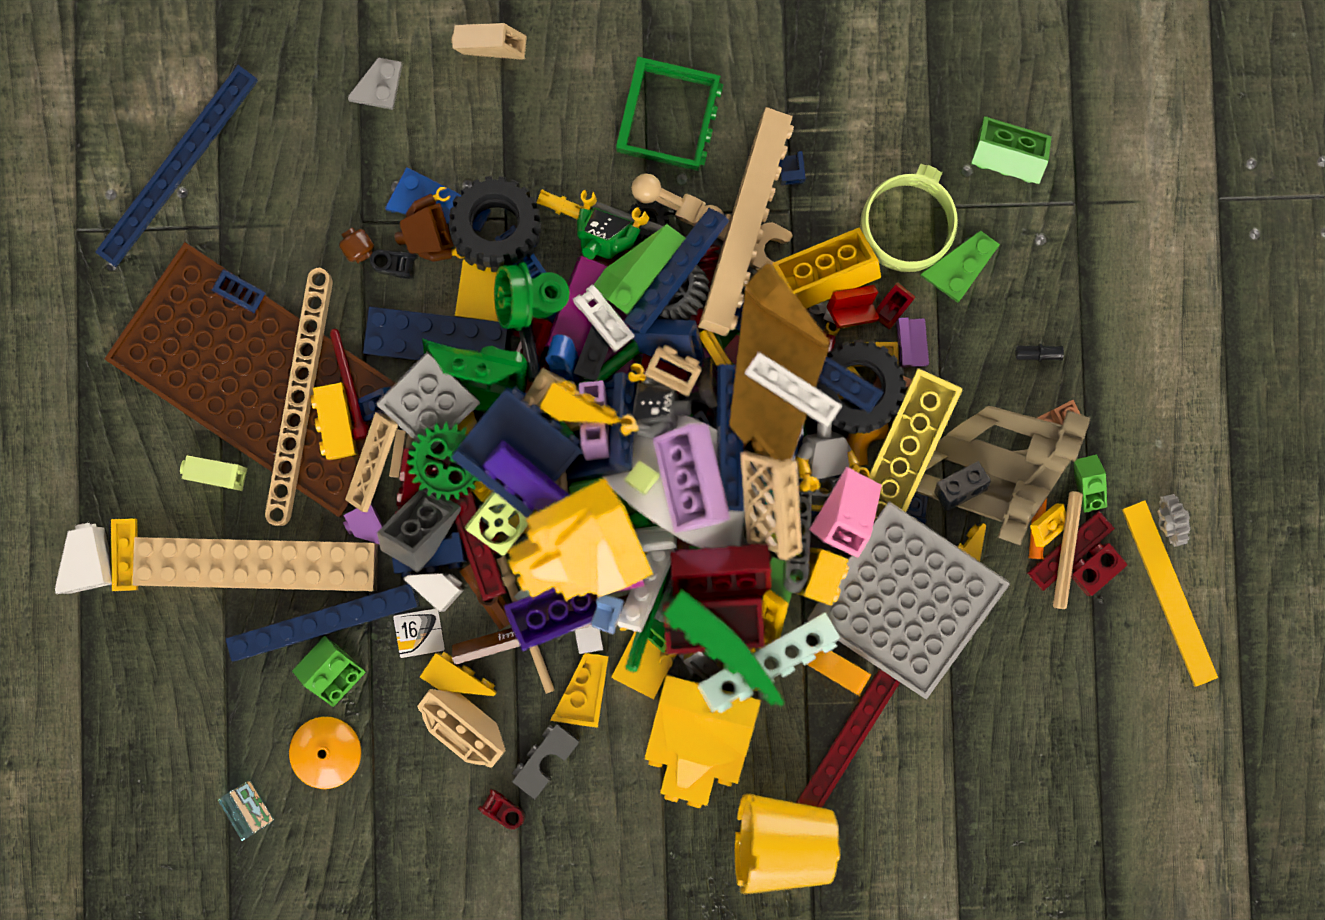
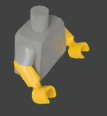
M818 421L817 434L806 435L803 438L802 445L795 457L798 474L803 478V481L800 483L802 491L817 490L819 488V481L817 479L841 475L846 467L867 478L870 476L868 469L865 467L859 468L858 465L860 463L844 436L832 431V422L826 427Z

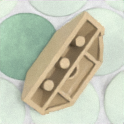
M430 689L417 706L419 711L422 712L428 731L465 762L493 767L506 751L497 723L461 693Z

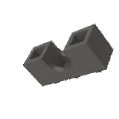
M558 723L555 727L549 725L542 734V737L545 738L540 746L535 744L527 754L530 757L525 765L520 763L512 773L515 776L512 782L534 800L551 779L541 769L542 758L546 755L554 754L565 761L580 742L578 738Z

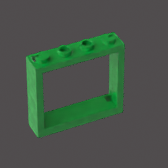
M637 57L616 145V152L699 171L700 165H705L707 152L703 151L705 142L710 143L713 129L709 128L710 121L716 119L718 106H714L716 97L721 98L724 85L719 83L720 75ZM645 71L711 86L694 160L628 145Z

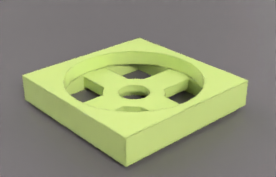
M492 492L465 526V529L504 556L528 526L524 515L495 492ZM495 504H506L500 512L494 513L488 509ZM514 510L518 513L520 520L516 528L508 523V518ZM481 516L488 520L489 524L483 534L479 530ZM497 518L503 520V524L499 527L494 525V521ZM501 531L509 536L502 543H494L491 540L497 532Z

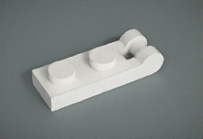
M594 285L588 287L586 293L582 296L578 295L573 299L577 308L584 313L614 352L634 338V334ZM591 300L597 303L593 308L587 304Z

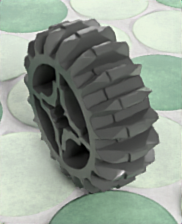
M695 266L658 317L660 319L690 320L692 314L697 315V310L704 308L702 303L708 299L705 294L710 291L708 288L710 282L705 272L699 266Z

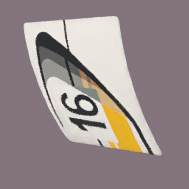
M436 608L393 617L401 658L444 651L440 618Z

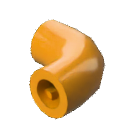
M888 423L870 433L848 434L846 440L860 463L859 467L869 465L867 456L868 446L873 441L885 439L889 431Z

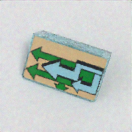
M251 781L245 782L218 799L242 841L274 821Z

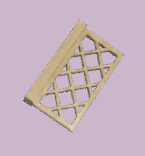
M749 452L742 453L741 464L747 543L768 544L769 550L778 553V558L787 560L802 552L797 463L790 459L781 462ZM750 461L758 468L756 473L750 467ZM768 466L773 467V477L766 469ZM760 474L763 475L769 484L766 488L758 478ZM752 483L759 490V495H756L752 490ZM771 488H772L773 491H774V498H775V500L773 499V497H772V496L770 495V493L768 492V490L771 489ZM762 496L770 506L768 510L759 500ZM753 505H755L758 511L761 513V516L759 518L753 511ZM772 510L776 514V522L769 514ZM763 519H765L768 525L771 527V530L769 532L761 523ZM755 527L763 536L762 539L755 537ZM773 533L777 536V544L771 537Z

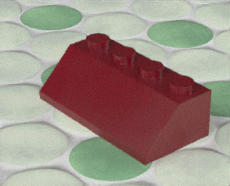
M755 543L747 546L730 545L721 548L705 547L696 550L680 549L678 551H670L674 598L681 589L695 600L764 596L767 591L771 590V564L768 544Z

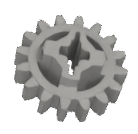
M1175 494L1160 497V508L1157 511L1160 530H1163L1165 536L1169 537V542L1174 547L1187 544V540H1189L1187 533L1190 531L1188 511L1183 508L1182 503H1179V499L1175 497Z

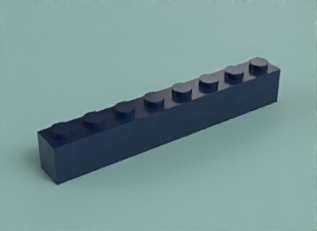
M410 584L229 637L226 638V643L232 662L420 607L416 590Z

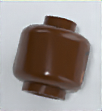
M352 227L341 234L343 239L340 241L339 247L348 261H356L359 264L371 256L374 244L364 229L355 231Z

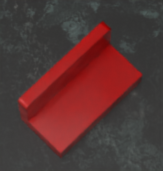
M875 285L833 292L826 307L836 327L840 329L877 322L879 315L872 303L878 291Z

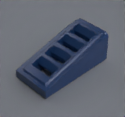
M224 269L211 290L252 313H255L266 293ZM228 278L231 281L227 289L223 291L221 290V288L225 280ZM236 282L239 284V287L234 296L229 293ZM245 287L248 291L241 301L238 297ZM252 292L257 293L252 304H247Z

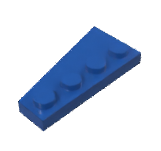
M406 168L385 209L386 211L406 215L407 210L415 200L429 194L434 195L440 187L445 186ZM447 188L440 191L439 196L442 199L451 196L450 199L446 202L436 201V204H441L446 223L449 224L450 208L454 207L453 200L456 196H461V194ZM490 209L484 210L475 218L473 222L474 231L481 232L491 212Z

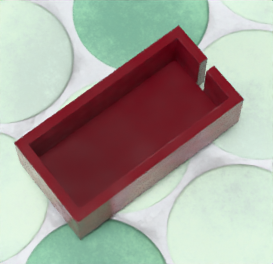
M760 595L696 600L720 618L749 649L765 648L762 599ZM671 601L663 602V612ZM664 621L666 655L704 652L705 647L699 642L696 645L691 643L684 637L686 632L678 627L675 630Z

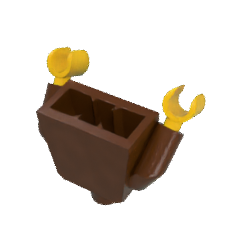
M440 187L434 195L429 194L415 200L407 210L406 218L400 221L401 231L395 233V241L398 245L406 244L410 253H418L419 257L432 262L452 259V256L460 259L465 258L458 254L456 246L454 249H450L454 245L441 204H436V201L446 202L450 199L451 196L445 199L439 196L440 191L447 189L446 187Z

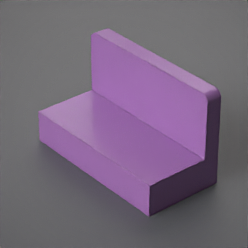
M899 318L896 321L900 367L927 366L929 358L925 319L909 320L908 318Z

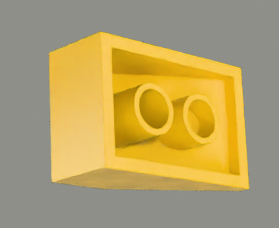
M809 547L808 577L804 588L795 594L832 606L833 601L836 602L841 589L838 588L840 581L845 579L848 573V559L822 549ZM797 576L795 582L801 581V579Z

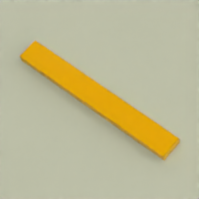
M1146 501L1122 509L1193 685L1197 687L1217 679V673Z

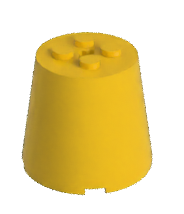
M744 794L742 796L737 813V820H741L740 832H735L734 848L737 885L743 886L740 887L741 893L747 894L830 884L833 881L840 850L838 847V825L832 810L751 794Z

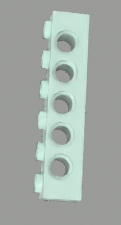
M823 613L753 654L774 683V677L780 674L785 677L795 671V665L801 662L803 665H806L816 659V653L822 650L824 653H827L837 647L836 642L840 639V636L827 614ZM809 635L816 637L818 645L815 647L809 646L806 643V637ZM788 647L794 648L797 651V657L793 659L788 658L785 654V649ZM766 659L774 660L776 669L772 671L767 670L764 666V661ZM726 669L700 683L698 686L712 713L717 710L719 713H722L732 707V701L738 698L743 701L753 695L752 689L742 682L744 678L736 672L733 675ZM724 683H731L734 686L735 692L730 695L725 694L722 691V685Z

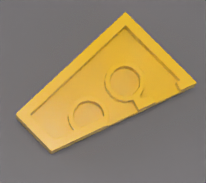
M584 653L550 721L598 728L609 656Z

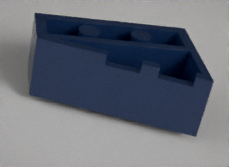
M460 532L446 535L433 557L420 570L424 569L425 573L439 571V566L448 565V569L463 567L462 562H468ZM392 557L395 574L401 573V577L416 575L414 569Z

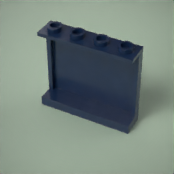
M624 372L616 373L614 382L604 384L608 407L616 411L615 415L620 419L625 415L632 417L637 382L630 381L628 375ZM620 422L609 423L610 458L586 460L584 453H579L566 469L567 483L631 471L634 431L625 435L622 434L620 429L622 425L626 424H621ZM581 429L573 432L581 440Z
M506 387L455 449L451 458L528 518L534 510H530L522 502L523 498L517 493L515 495L509 493L503 487L505 483L498 477L495 480L484 471V460L503 439L556 482L578 454L583 453L581 440L572 433L568 436L562 431L563 426L554 418L551 420L547 419L543 415L544 411L535 403L532 405L524 400L525 395L514 387L511 390L509 387Z

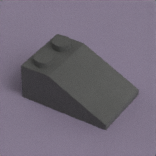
M427 487L419 490L377 531L381 551L417 572L433 557L461 511V506L450 500L447 501L443 496L437 500L436 492L427 496Z

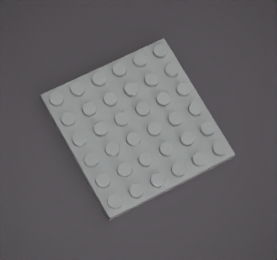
M888 501L874 521L871 537L859 557L851 554L848 558L847 565L849 570L845 579L840 581L838 588L841 590L837 601H833L832 606L818 602L808 615L807 620L811 621L826 613L840 636L839 642L927 700L1007 589L1010 582Z

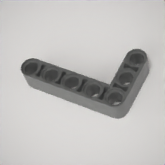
M799 474L797 475L798 485L803 481ZM825 477L817 479L819 481V488H826L829 491L828 494L821 493L819 488L815 491H798L799 508L804 511L803 514H800V529L803 536H801L802 552L799 554L802 558L796 559L791 557L784 560L783 585L789 592H800L804 588L808 577L811 504L824 506L840 478ZM796 575L801 579V581L795 582L790 578V576Z

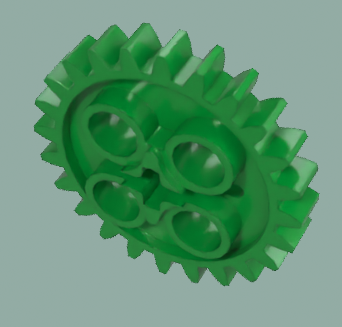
M445 422L444 428H440L439 424L435 423L434 431L426 427L427 435L419 433L417 436L421 442L413 441L412 445L416 450H409L408 454L414 456V458L407 461V464L414 465L409 470V474L417 475L413 479V483L421 481L419 490L427 487V496L436 492L437 500H439L441 494H445L447 501H449L451 494H454L455 498L459 499V492L461 491L467 496L468 486L474 490L476 489V485L473 482L474 480L479 481L476 477L460 465L450 463L449 466H444V461L426 458L427 454L438 459H445L446 456H449L451 462L457 463L451 456L467 436V427L465 426L460 431L458 430V423H455L453 428H449L448 422ZM435 441H440L444 444L445 450L435 452L431 445ZM430 464L436 465L439 473L437 475L428 474L426 466ZM453 470H458L462 473L463 478L460 481H453L449 473Z

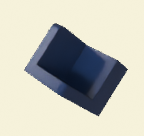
M798 151L797 155L785 156L784 160L780 159L778 166L782 167L780 173L781 186L805 182L802 151Z

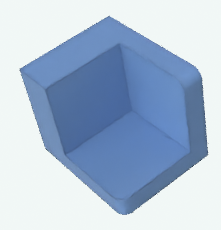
M607 595L598 597L597 609L591 626L614 634L617 621L623 610V601Z

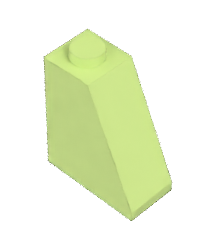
M186 456V460H183L181 463L180 474H183L182 479L243 491L247 472L246 467L193 456Z

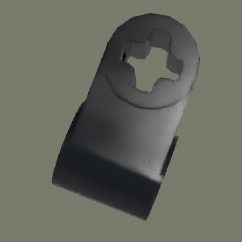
M376 250L371 254L370 263L379 274L403 279H414L412 271L417 255L407 252ZM384 256L388 259L384 267H377L375 265L378 257Z

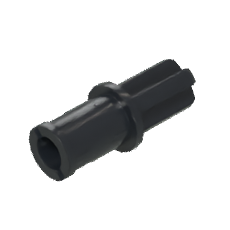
M1039 343L1038 346H1017L1015 356L1018 360H1038V362H1042V360L1063 361L1064 347L1042 346V343Z

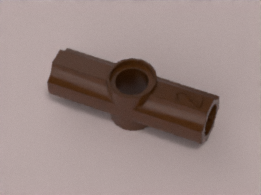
M471 564L461 569L460 573L498 628L501 630L508 626L510 623L504 608L508 604L502 595L490 601H483Z

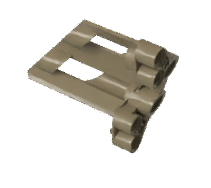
M987 406L938 441L925 471L942 460L964 467L979 461L991 480L988 490L957 507L1003 522L997 538L1021 545L1029 522L1036 515L1071 460L1076 461L1090 422V417L1067 410L1064 422L1060 425ZM994 425L1033 437L1029 449L1011 451L975 438ZM923 474L915 492L939 500L934 490L937 482L942 479Z

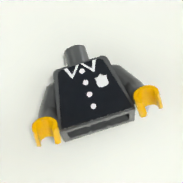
M635 363L631 366V370L636 371L638 375L629 372V380L632 382L641 380L642 382L637 385L633 416L625 415L620 421L621 424H626L622 425L620 429L622 434L628 435L634 431L636 435L653 439L667 431L674 430L677 426L678 416H690V401H680L676 390L644 375L643 367L640 364Z

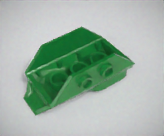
M422 339L424 354L428 351L432 355L443 374L454 376L480 400V403L473 410L486 413L506 387H509L511 390L515 387L525 392L528 369L527 361L521 353L501 350L494 346L484 347L481 351L457 349Z

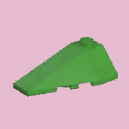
M666 224L608 266L597 279L594 286L605 299L628 315L686 238Z

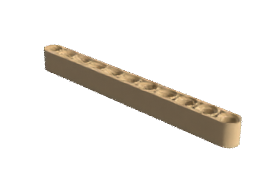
M322 268L313 269L307 278L265 517L270 524L276 526L286 525L290 521L311 408L310 395H313L333 285L332 277ZM325 275V283L321 286H316V277ZM315 298H320L322 301L318 309L311 308V302ZM311 321H316L317 329L315 332L308 333L306 329L307 324ZM311 344L313 346L312 354L303 356V347ZM302 368H308V377L300 380L298 377L299 371ZM299 391H303L305 394L304 400L301 403H295L294 395ZM298 414L301 418L300 424L292 427L290 425V418ZM294 438L296 440V447L288 451L286 449V441ZM289 461L292 464V470L290 473L284 474L281 470L282 464ZM281 485L287 486L288 489L287 495L283 498H280L277 494V490ZM280 508L284 516L281 521L276 522L273 518V513L276 509Z

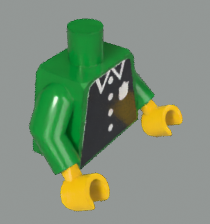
M586 190L582 191L581 199L584 206L580 208L577 220V236L581 240L583 255L590 260L594 259L596 255L612 259L618 253L631 249L641 231L639 229L640 225H645L649 221L648 214L644 211L643 215L639 218L641 210L635 208L632 211V218L635 220L633 222L593 208L591 211L590 207L596 204L597 198L593 192L592 198L585 200L587 192Z

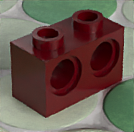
M1098 543L1089 551L1091 555L1085 561L1081 558L1073 565L1071 578L1087 596H1093L1128 565L1110 543L1103 545ZM1104 553L1108 554L1111 559L1107 567L1103 566L1100 561ZM1085 569L1091 570L1093 574L1090 582L1084 581L1082 577Z

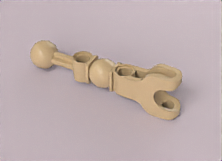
M641 174L632 183V194L639 202L647 204L657 201L675 210L676 218L692 226L698 223L708 208L724 215L723 211L717 206L705 205V202L694 196L684 194L683 198L661 188L660 181L652 174ZM726 214L725 216L729 219L730 222L731 215ZM729 222L717 237L722 241L725 239ZM773 222L761 225L760 229L763 230L760 243H755L754 251L757 252L753 265L749 264V266L759 271L767 262L772 265L774 262L765 255V244L770 240L781 244L789 242L792 238L790 231Z

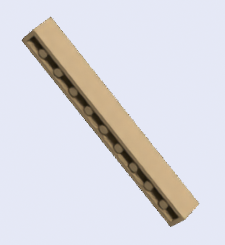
M767 107L761 115L710 285V291L707 295L708 299L705 302L699 322V328L726 336L729 330H734L738 316L734 314L736 308L741 307L744 299V294H741L742 287L750 279L751 273L747 272L749 264L753 265L757 252L754 251L755 243H760L763 230L760 229L761 222L765 223L769 214V209L766 208L768 201H772L776 188H773L772 185L774 180H778L782 167L778 165L780 159L784 160L788 149L784 144L786 139H790L794 126L790 125L793 116Z

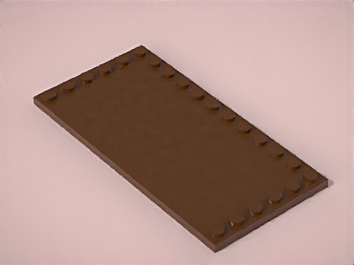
M184 242L104 360L273 473L300 319L265 295L255 313H252L214 293L211 290L222 270L226 269ZM227 278L221 290L225 291L231 281ZM235 282L229 293L230 295L234 296L239 287L238 283ZM244 287L238 297L241 301L248 291L247 288ZM252 292L247 304H252L257 293ZM307 324V332H315L316 329ZM323 335L314 388L336 383L343 384L332 340ZM311 344L303 347V356L312 354L313 346ZM344 349L357 399L381 388L392 387L395 384L394 381ZM302 368L298 373L299 379H306L309 375L308 368ZM299 391L294 395L295 403H301L305 398L303 391ZM311 404L296 489L341 518L350 505L345 499L366 438L355 440L358 455L334 460L326 459V455L322 456L319 442L323 441L322 434L317 432L315 418H318L317 408L313 409ZM350 411L351 421H352V425H353L354 422H353L352 414H351V411ZM298 414L290 418V425L292 427L300 424L301 418ZM372 421L366 422V424L371 427ZM294 438L286 441V449L288 451L296 447V440ZM289 461L282 464V472L284 474L291 472L292 464Z

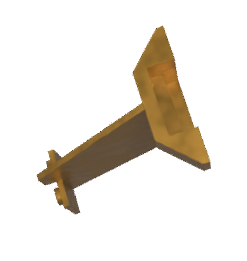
M769 262L764 264L745 285L730 427L744 444L753 439L752 448L757 455L784 462L788 459L792 460L807 414L747 376L745 372L757 354L761 353L816 388L826 355L829 351L830 342ZM768 466L769 470L773 474V467Z

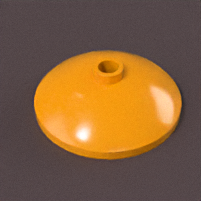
M334 717L314 718L304 723L294 734L289 748L290 763L298 778L307 785L319 789L335 788L347 782L358 769L361 760V744L356 732L346 722ZM321 749L325 750L327 753V756L325 758H321L319 756V751Z

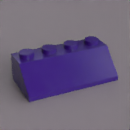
M503 439L484 460V471L494 480L498 477L504 482L503 487L512 495L517 493L521 496L523 504L530 510L537 509L540 512L571 496Z
M551 587L534 597L528 596L508 604L504 608L513 633L522 651L592 623L597 609L598 596L589 592L583 596L576 595L566 600L562 592L557 594L555 588Z

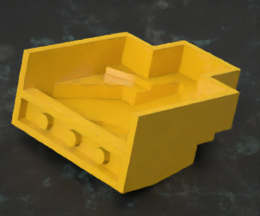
M605 478L528 517L526 521L530 528L526 532L530 539L508 549L512 558L508 563L514 574L519 572L520 576L516 579L523 591L528 589L531 597L551 587L555 588L557 594L562 592L566 600L576 595L583 596L589 592L600 597L628 587L653 574L625 510Z
M666 674L644 759L649 760L648 764L651 766L662 768L663 764L667 765L660 794H664V799L678 802V799L688 801L687 805L701 808L702 805L707 806L714 778H718V783L732 786V782L738 784L761 700L756 697H748L741 701L738 698L731 702L732 707L726 711L719 713L717 710L712 713L698 689L700 683ZM722 690L725 694H728V695L734 693V692Z

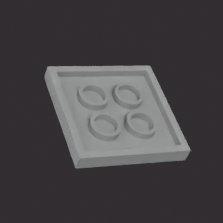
M427 351L376 403L415 441L421 442L417 435L422 433L426 436V427L434 431L435 423H438L440 428H444L445 422H448L449 428H453L455 423L459 424L480 403V400L454 376L443 374L432 355ZM440 441L433 442L431 445L432 449H434L440 443Z

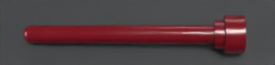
M332 329L330 337L354 422L352 425L353 429L351 430L353 440L367 438L370 426L363 422L340 333L337 329Z

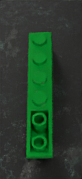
M681 589L664 610L663 614L666 617L664 621L675 630L678 627L686 632L684 637L694 645L699 642L705 647L703 651L713 660L717 657L725 663L723 667L731 674L735 675L737 672L744 677L742 682L752 690L758 688L764 693L762 697L768 703L774 705L776 702L782 706L784 701L774 683L744 642L720 618Z

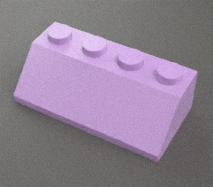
M689 424L653 438L674 533L708 527L729 520V512L708 425Z

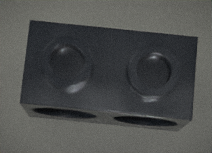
M977 461L937 482L934 493L947 512L987 491L991 480L980 462Z

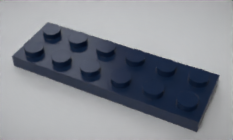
M369 307L363 354L418 361L424 355L422 339L457 349L481 351L484 347L494 346L498 349L506 350L509 329H503L497 321Z

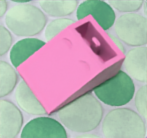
M846 467L809 530L823 541L859 557L871 537L882 485Z

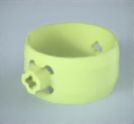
M920 164L916 174H903L892 177L876 187L869 196L861 214L860 229L877 256L879 263L883 266L900 272L920 271L939 261L952 245L958 226L957 211L949 193L938 183L942 172L938 171L937 168ZM897 186H914L932 194L940 202L947 216L948 234L943 249L933 257L918 262L901 261L882 251L871 235L868 222L871 203L877 196Z

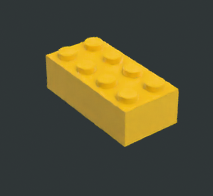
M860 227L772 263L773 268L786 282L805 309L830 299L833 292L857 288L881 278L878 258Z

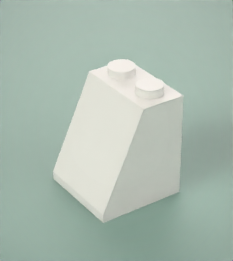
M85 523L76 525V530L68 531L55 587L56 594H71L112 584V561L105 528L97 527L96 524Z

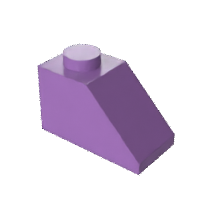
M373 503L370 504L368 512L355 509L344 515L346 521L343 524L349 535L354 534L355 537L379 544L377 531L384 524Z

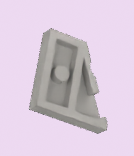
M378 58L351 92L348 100L350 102L394 110L402 62Z

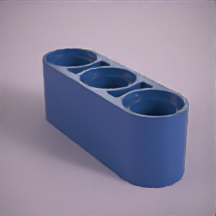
M554 335L546 356L551 372L565 378L568 382L573 381L577 385L580 383L581 378L573 375L579 359L574 343L567 336Z

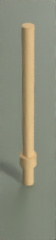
M506 556L498 558L497 562L503 576V582L507 586L512 603L518 600L514 596L519 592L516 586V576L514 573L512 574ZM536 645L529 648L545 693L555 691L539 646Z

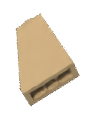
M505 23L454 25L452 48L464 55L524 59L526 36Z

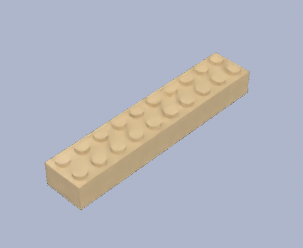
M134 537L132 585L377 591L378 544Z

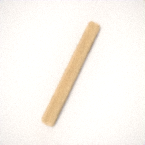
M1071 491L1068 497L1053 607L1058 609H1066L1068 603L1083 494L1076 491Z

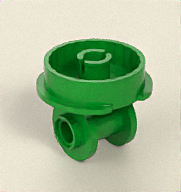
M524 262L514 266H500L497 270L494 283V304L498 322L503 329L514 328L516 331H521L524 326L531 324L532 317L537 319L547 318L563 309L569 300V287L566 281L558 274L548 272L537 276L535 279H531L529 270Z

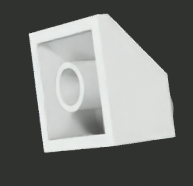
M453 574L411 575L404 579L440 612L446 611L464 591L460 587L462 582Z

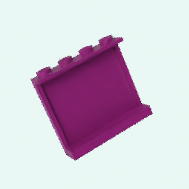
M583 256L577 258L567 284L569 287V300L566 306L556 313L545 347H550L554 335H564L573 341L577 354L580 357L592 323L577 308L573 299L578 295L582 296L586 293V289L595 284L608 266ZM605 299L613 310L621 316L622 321H624L628 315ZM591 300L587 304L593 308L597 303ZM631 341L626 343L616 352H614L613 349L609 347L604 363L608 361L611 357H613L616 353H618L621 349H623L626 345H628ZM630 360L615 373L624 372L628 374L632 372L631 366L636 361Z

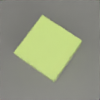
M639 461L624 480L631 487L646 495L660 476L657 472Z

